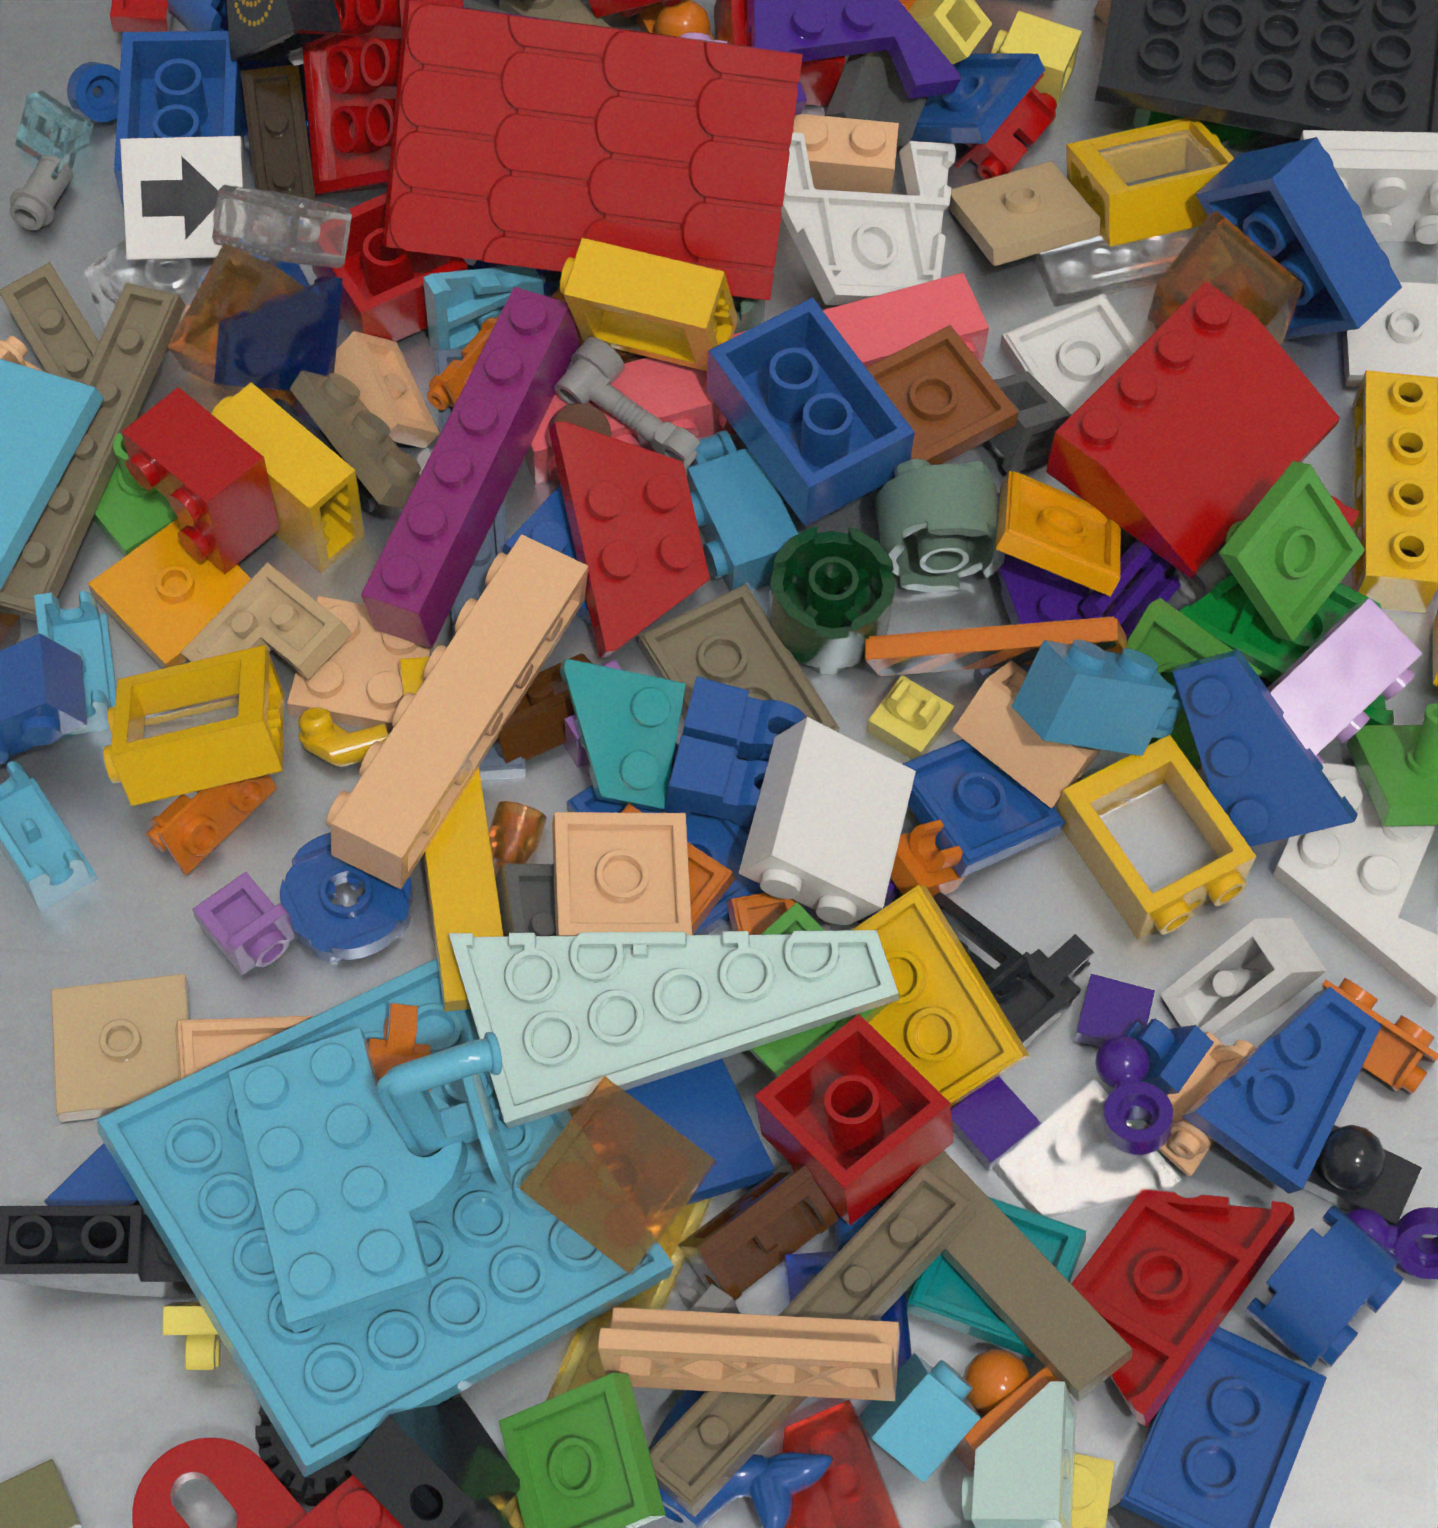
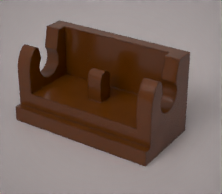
M783 1164L678 1244L707 1289L713 1284L736 1301L742 1296V1292L817 1234H822L839 1221L833 1207L812 1178L813 1174L806 1165Z

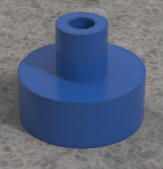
M88 62L76 68L67 84V97L73 110L78 115L97 122H109L116 119L120 71L111 65L99 62Z

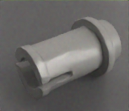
M51 155L42 156L23 189H17L12 193L9 199L11 206L9 212L12 219L23 228L39 230L42 226H47L52 222L55 216L53 207L74 177L71 168L65 164L59 174L51 178L61 159Z

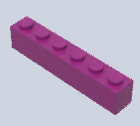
M513 288L361 593L375 630L433 648L556 393L554 386L566 373L571 357L580 344L574 318L567 302L521 288Z

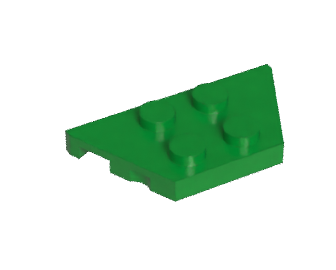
M1233 574L1218 583L1206 596L1191 606H1185L1179 612L1233 651L1239 649L1248 662L1262 671L1260 676L1274 682L1354 605L1368 599V597L1339 583L1294 641L1274 636ZM1373 600V602L1381 609V604ZM1381 694L1363 710L1370 717L1364 726L1393 725L1394 723L1393 710H1386L1385 698Z

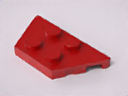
M565 421L554 422L548 431L577 560L589 566L585 596L599 658L609 657L670 609L710 580L683 461Z
M1142 1189L1071 1283L1132 1348L1131 1359L1110 1377L1139 1423L1147 1427L1295 1221L1294 1207L1285 1202L1277 1201L1271 1202V1209L1230 1205L1229 1197L1200 1195L1194 1198H1185L1175 1192Z

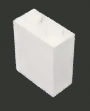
M809 717L803 719L774 739L738 874L760 883L761 889L767 894L781 899H793L816 910L817 916L822 920L836 925L849 926L883 909L916 771Z

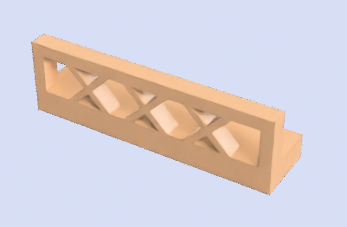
M614 1307L611 1329L600 1328L598 1351L605 1376L610 1373H628L632 1387L895 1401L900 1331L899 1322Z

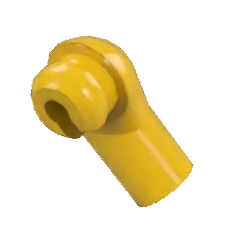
M322 707L307 709L298 720L301 730L298 738L303 747L336 767H344L362 762L367 751L375 741L384 743L388 737L384 723L349 733L333 723L330 712Z

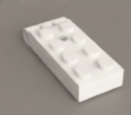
M1302 131L1299 141L1317 137L1324 150L1328 152L1332 158L1334 168L1351 198L1360 207L1362 217L1377 243L1383 241L1420 242L1423 244L1438 243V133Z

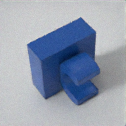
M1156 1018L1151 1019L1145 1028L1138 1021L1133 1022L1124 1035L1139 1041L1148 1053L1149 1071L1142 1082L1157 1086L1166 1095L1180 1092L1214 1043L1197 1025L1169 1029Z

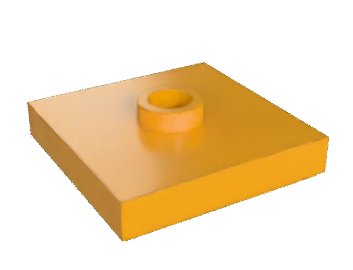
M1009 471L1000 487L996 549L1111 596L1120 581L1121 527L1085 500L1018 472Z
M178 518L88 583L90 592L95 599L162 669L185 663L187 659L181 651L251 580L238 565H235L224 574L207 558L201 562L192 557L178 538L177 533L181 530Z

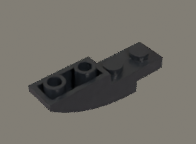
M141 1205L0 1206L1 1280L103 1294L196 1298Z

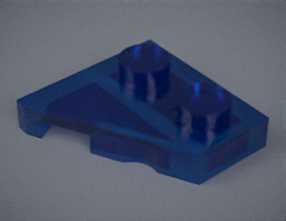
M319 277L314 280L315 284L292 294L283 293L263 302L260 308L252 312L242 311L219 321L214 383L246 387L252 382L257 388L290 391L292 384L302 370L327 377L330 373H334L343 278Z

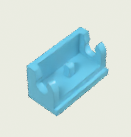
M86 591L79 593L80 606L74 609L60 608L59 600L52 592L34 595L38 634L40 633L80 655L82 661L87 725L63 734L61 737L110 730L107 711L109 707L115 706L117 687L107 614L99 613L95 597Z
M11 761L7 763L6 767L10 776L4 783L0 784V849L41 912L96 881L98 878L34 777L29 779L22 765L19 762Z

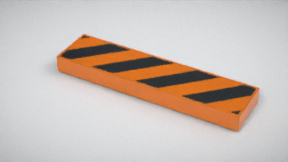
M1102 617L869 636V639H865V658L879 676L996 668L1003 667L1011 660L1018 666L1032 665L1044 640L1071 645L1073 640L1079 639L1090 642L1104 651L1121 654L1122 650L1127 648V639L1117 618Z

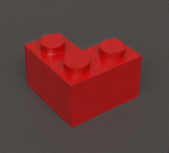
M179 387L121 431L129 457L125 461L129 473L144 489L150 491L155 487L168 498L171 508L178 517L181 529L177 533L178 538L186 551L196 560L202 562L207 558L226 574L280 529L264 456Z

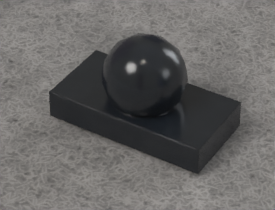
M1334 1125L1303 1189L1348 1211L1358 1208L1374 1210L1384 1217L1388 1225L1396 1226L1422 1167L1383 1149L1379 1138L1365 1127L1356 1125L1338 1127Z

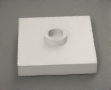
M1400 282L1402 288L1359 329L1342 331L1345 387H1359L1366 370L1437 377L1438 385V284Z

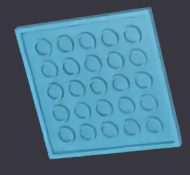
M437 958L97 1119L98 1134L304 1478L363 1446L388 1415L440 1404L669 1278L674 1266L568 1109L513 1128H508L504 1122L492 1078L488 1071L479 1074L506 1147L512 1189L501 1192L490 1168L463 1175L458 1189L439 1210L415 1222L432 1287L298 1333H294L287 1324L228 1071L359 1027L364 1033L367 1043L369 1038L383 1039L384 1021L388 1019L390 1003L418 1006L415 1043L430 1045L431 1054L459 1044L479 1040L471 1009L444 1012ZM462 1079L431 1089L432 1093L445 1101L450 1107L468 1102Z

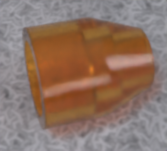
M510 801L498 802L489 830L493 864L502 867L504 864H526L538 849L547 820L546 815L524 804Z

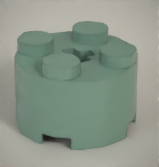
M911 459L895 467V478L888 481L876 495L875 512L879 543L892 559L893 573L900 576L901 587L922 592L953 591L960 589V577L974 574L983 569L985 578L993 575L1004 563L1005 553L996 549L999 501L997 487L992 481L990 468L983 462L978 461L967 462L961 465H930L929 462L922 459Z

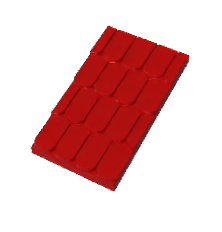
M405 0L382 244L385 247L404 249L411 252L562 272L566 260L569 257L576 258L581 239L585 238L724 271L731 296L770 301L774 276L773 268H775L782 216L781 208L783 207L790 155L789 148L792 140L797 103V87L800 80L803 55L795 52Z

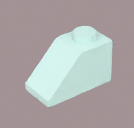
M1050 1381L975 1449L974 1476H964L962 1483L963 1515L965 1520H972L975 1528L1072 1527L1076 1409L1065 1381Z

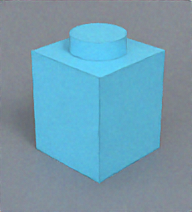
M915 1352L897 1372L895 1401L872 1400L859 1415L871 1439L923 1483L981 1418L966 1397L973 1387L944 1360L941 1359L933 1368Z

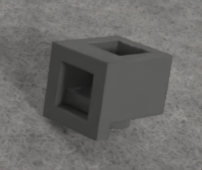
M1028 371L1001 379H994L1019 411L1016 426L989 439L991 444L1005 457L1002 467L1008 473L1009 471L1018 472L1048 463L1055 431L1071 414Z

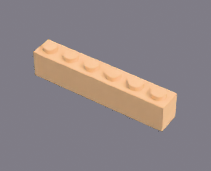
M522 534L508 555L500 552L496 556L486 576V589L478 600L474 598L468 599L461 609L455 624V636L447 647L442 644L438 645L430 656L424 671V683L416 695L408 692L400 701L392 720L393 730L384 743L375 741L367 751L359 771V775L362 777L351 793L345 790L342 791L331 806L326 825L331 828L332 856L402 889L498 738L503 725L519 705L585 601L588 565Z

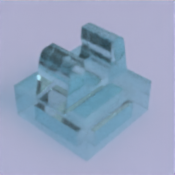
M42 90L26 96L15 145L38 161L44 155H51L61 159L54 170L58 174L65 164L73 169L77 152L89 145L93 123L85 120L71 110L70 107L62 104Z

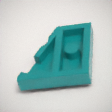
M564 659L561 662L560 674L563 683L566 682L571 697L577 718L574 722L581 746L587 752L590 763L588 770L596 798L624 805L629 803L634 807L649 810H663L666 802L686 683Z

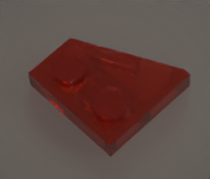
M850 1400L784 1428L782 1453L826 1454L833 1458L828 1470L814 1485L793 1494L791 1515L784 1528H903L856 1408Z

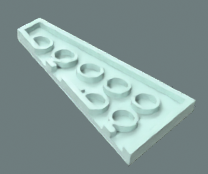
M877 930L794 931L792 935H749L748 931H723V935H686V932H579L578 936H536L535 933H509V937H474L473 933H449L479 1038L483 1039L486 1032H493L500 1045L502 1071L499 1075H492L491 1073L490 1075L504 1122L508 1128H513L899 1000V993Z

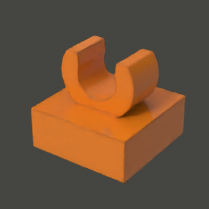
M941 820L918 825L912 832L900 835L890 878L902 895L917 885H926L932 897L939 892L945 895L954 892L966 878V876L960 878L953 869L962 858V849L959 846L940 851L935 843L936 835L944 827Z

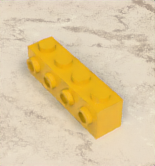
M1366 370L1353 401L1352 508L1359 511L1352 530L1365 549L1364 553L1352 566V589L1380 603L1381 609L1425 613L1435 592L1438 591L1437 377Z

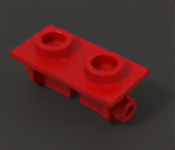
M1044 73L1033 84L986 144L965 143L969 148L954 164L958 169L971 159L978 165L977 171L983 180L1010 173L1028 151L1013 134L1015 133L1028 146H1031L1056 118V100L1050 94L1040 93L1034 87L1045 75Z

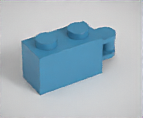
M726 430L699 439L701 443L695 449L699 455L687 468V481L698 528L706 542L703 544V551L708 569L715 579L723 577L729 592L744 584H747L751 591L770 585L775 556L790 538L798 534L774 483L748 448L737 451Z
M1079 639L1073 640L1071 645L1044 640L1011 706L1044 741L1143 756L1152 737L1162 739L1171 735L1174 729L1173 725L1181 709H1184L1178 688L1168 683L1156 671L1158 664L1151 657L1129 648L1123 649L1121 654L1104 651L1090 642Z

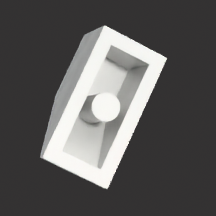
M1292 917L1255 918L1160 993L1180 1027L1197 1025L1204 1033L1210 1031L1219 1039L1279 1009L1327 970Z

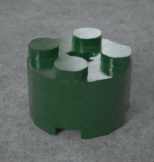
M819 526L811 527L790 538L775 556L770 581L767 615L772 629L796 660L804 665L811 666L819 674L837 675L844 668L853 667L866 659L865 639H869V636L887 635L896 587L892 574L893 563L878 541L858 529L849 528L848 534L836 531L818 533Z

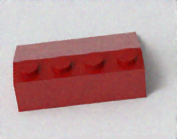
M334 0L342 33L303 51L312 169L316 195L383 189L388 186L405 0ZM413 0L463 7V0Z
M1205 281L1055 431L1046 473L1192 579L1226 543L1225 540L1230 527L1237 521H1245L1292 461L1302 463L1337 426L1340 417L1258 318Z

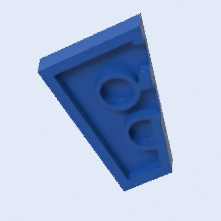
M1239 649L1181 664L1173 670L1174 679L1210 791L1250 847L1355 822L1358 816L1357 812L1346 797L1343 796L1341 798L1322 772L1323 765L1310 748L1306 749L1283 718L1284 711Z
M1331 987L1321 990L1293 1013L1191 1107L1182 1118L1286 1193L1290 1194L1303 1190L1382 1024Z

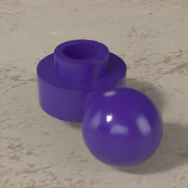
M1116 1036L1108 1039L1100 1046L1095 1059L1096 1071L1100 1079L1106 1085L1114 1088L1104 1105V1131L1108 1140L1117 1149L1132 1155L1150 1154L1164 1146L1171 1135L1173 1107L1168 1096L1160 1088L1150 1083L1142 1082L1148 1074L1150 1065L1145 1047L1134 1038ZM1139 1119L1145 1121L1149 1126L1146 1129L1136 1130L1128 1127L1127 1123L1131 1120Z
M1423 1207L1414 1209L1402 1216L1396 1226L1388 1225L1382 1215L1367 1208L1354 1209L1345 1214L1391 1253H1395V1256L1401 1260L1399 1265L1406 1272L1422 1279H1438V1208ZM1423 1235H1436L1437 1237H1434V1238H1425V1237H1422V1236H1423Z

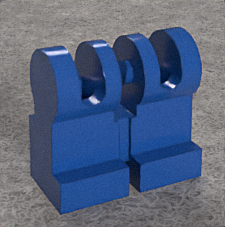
M696 676L668 787L664 813H686V818H689L690 812L732 820L734 823L750 829L774 739L782 732L807 718L806 715L799 708L789 703L752 698L748 696L749 690Z

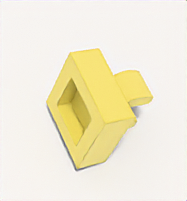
M901 675L868 719L866 732L910 759H915L929 751L952 719L955 706Z
M172 1302L163 1306V1335H187L185 1369L214 1370L215 1367H219L221 1357L220 1336L199 1302Z

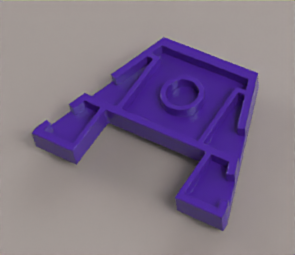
M747 0L748 32L752 36V47L799 53L803 55L802 62L886 50L891 56L908 99L954 93L961 81V77L955 67L899 0ZM799 81L795 115L802 113L808 101Z

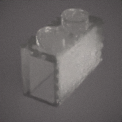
M224 184L218 191L217 205L213 214L214 227L212 239L215 245H222V247H230V249H237L238 251H245L287 263L341 268L345 263L352 214L348 208L271 190L250 189Z

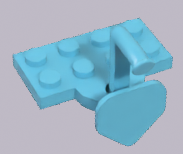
M360 1027L228 1071L286 1321L294 1333L432 1287L415 1222L439 1210L458 1189L463 1175L490 1168L501 1192L512 1189L506 1147L479 1074L490 1071L492 1075H499L502 1071L501 1049L495 1033L486 1032L483 1039L459 1044L396 1065L389 1069L387 1074L380 1078L379 1081L377 1080L367 1039ZM462 1079L468 1102L450 1107L445 1101L432 1093L430 1089Z

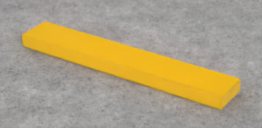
M430 656L400 659L399 673L403 697L408 692L416 695L424 683V671ZM479 767L423 854L444 1012L471 1009L449 933H473L474 937H504Z

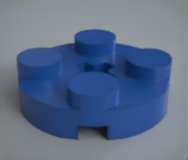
M331 832L312 839L302 846L292 858L293 866L287 872L285 882L282 879L280 902L290 914L295 938L300 944L312 950L318 959L332 963L341 959L353 960L373 955L391 944L396 937L402 935L409 927L411 919L410 910L413 901L410 876L402 889H399L332 856ZM347 882L352 890L363 888L365 894L357 898L358 903L350 907L334 905L331 900L337 897L336 886Z

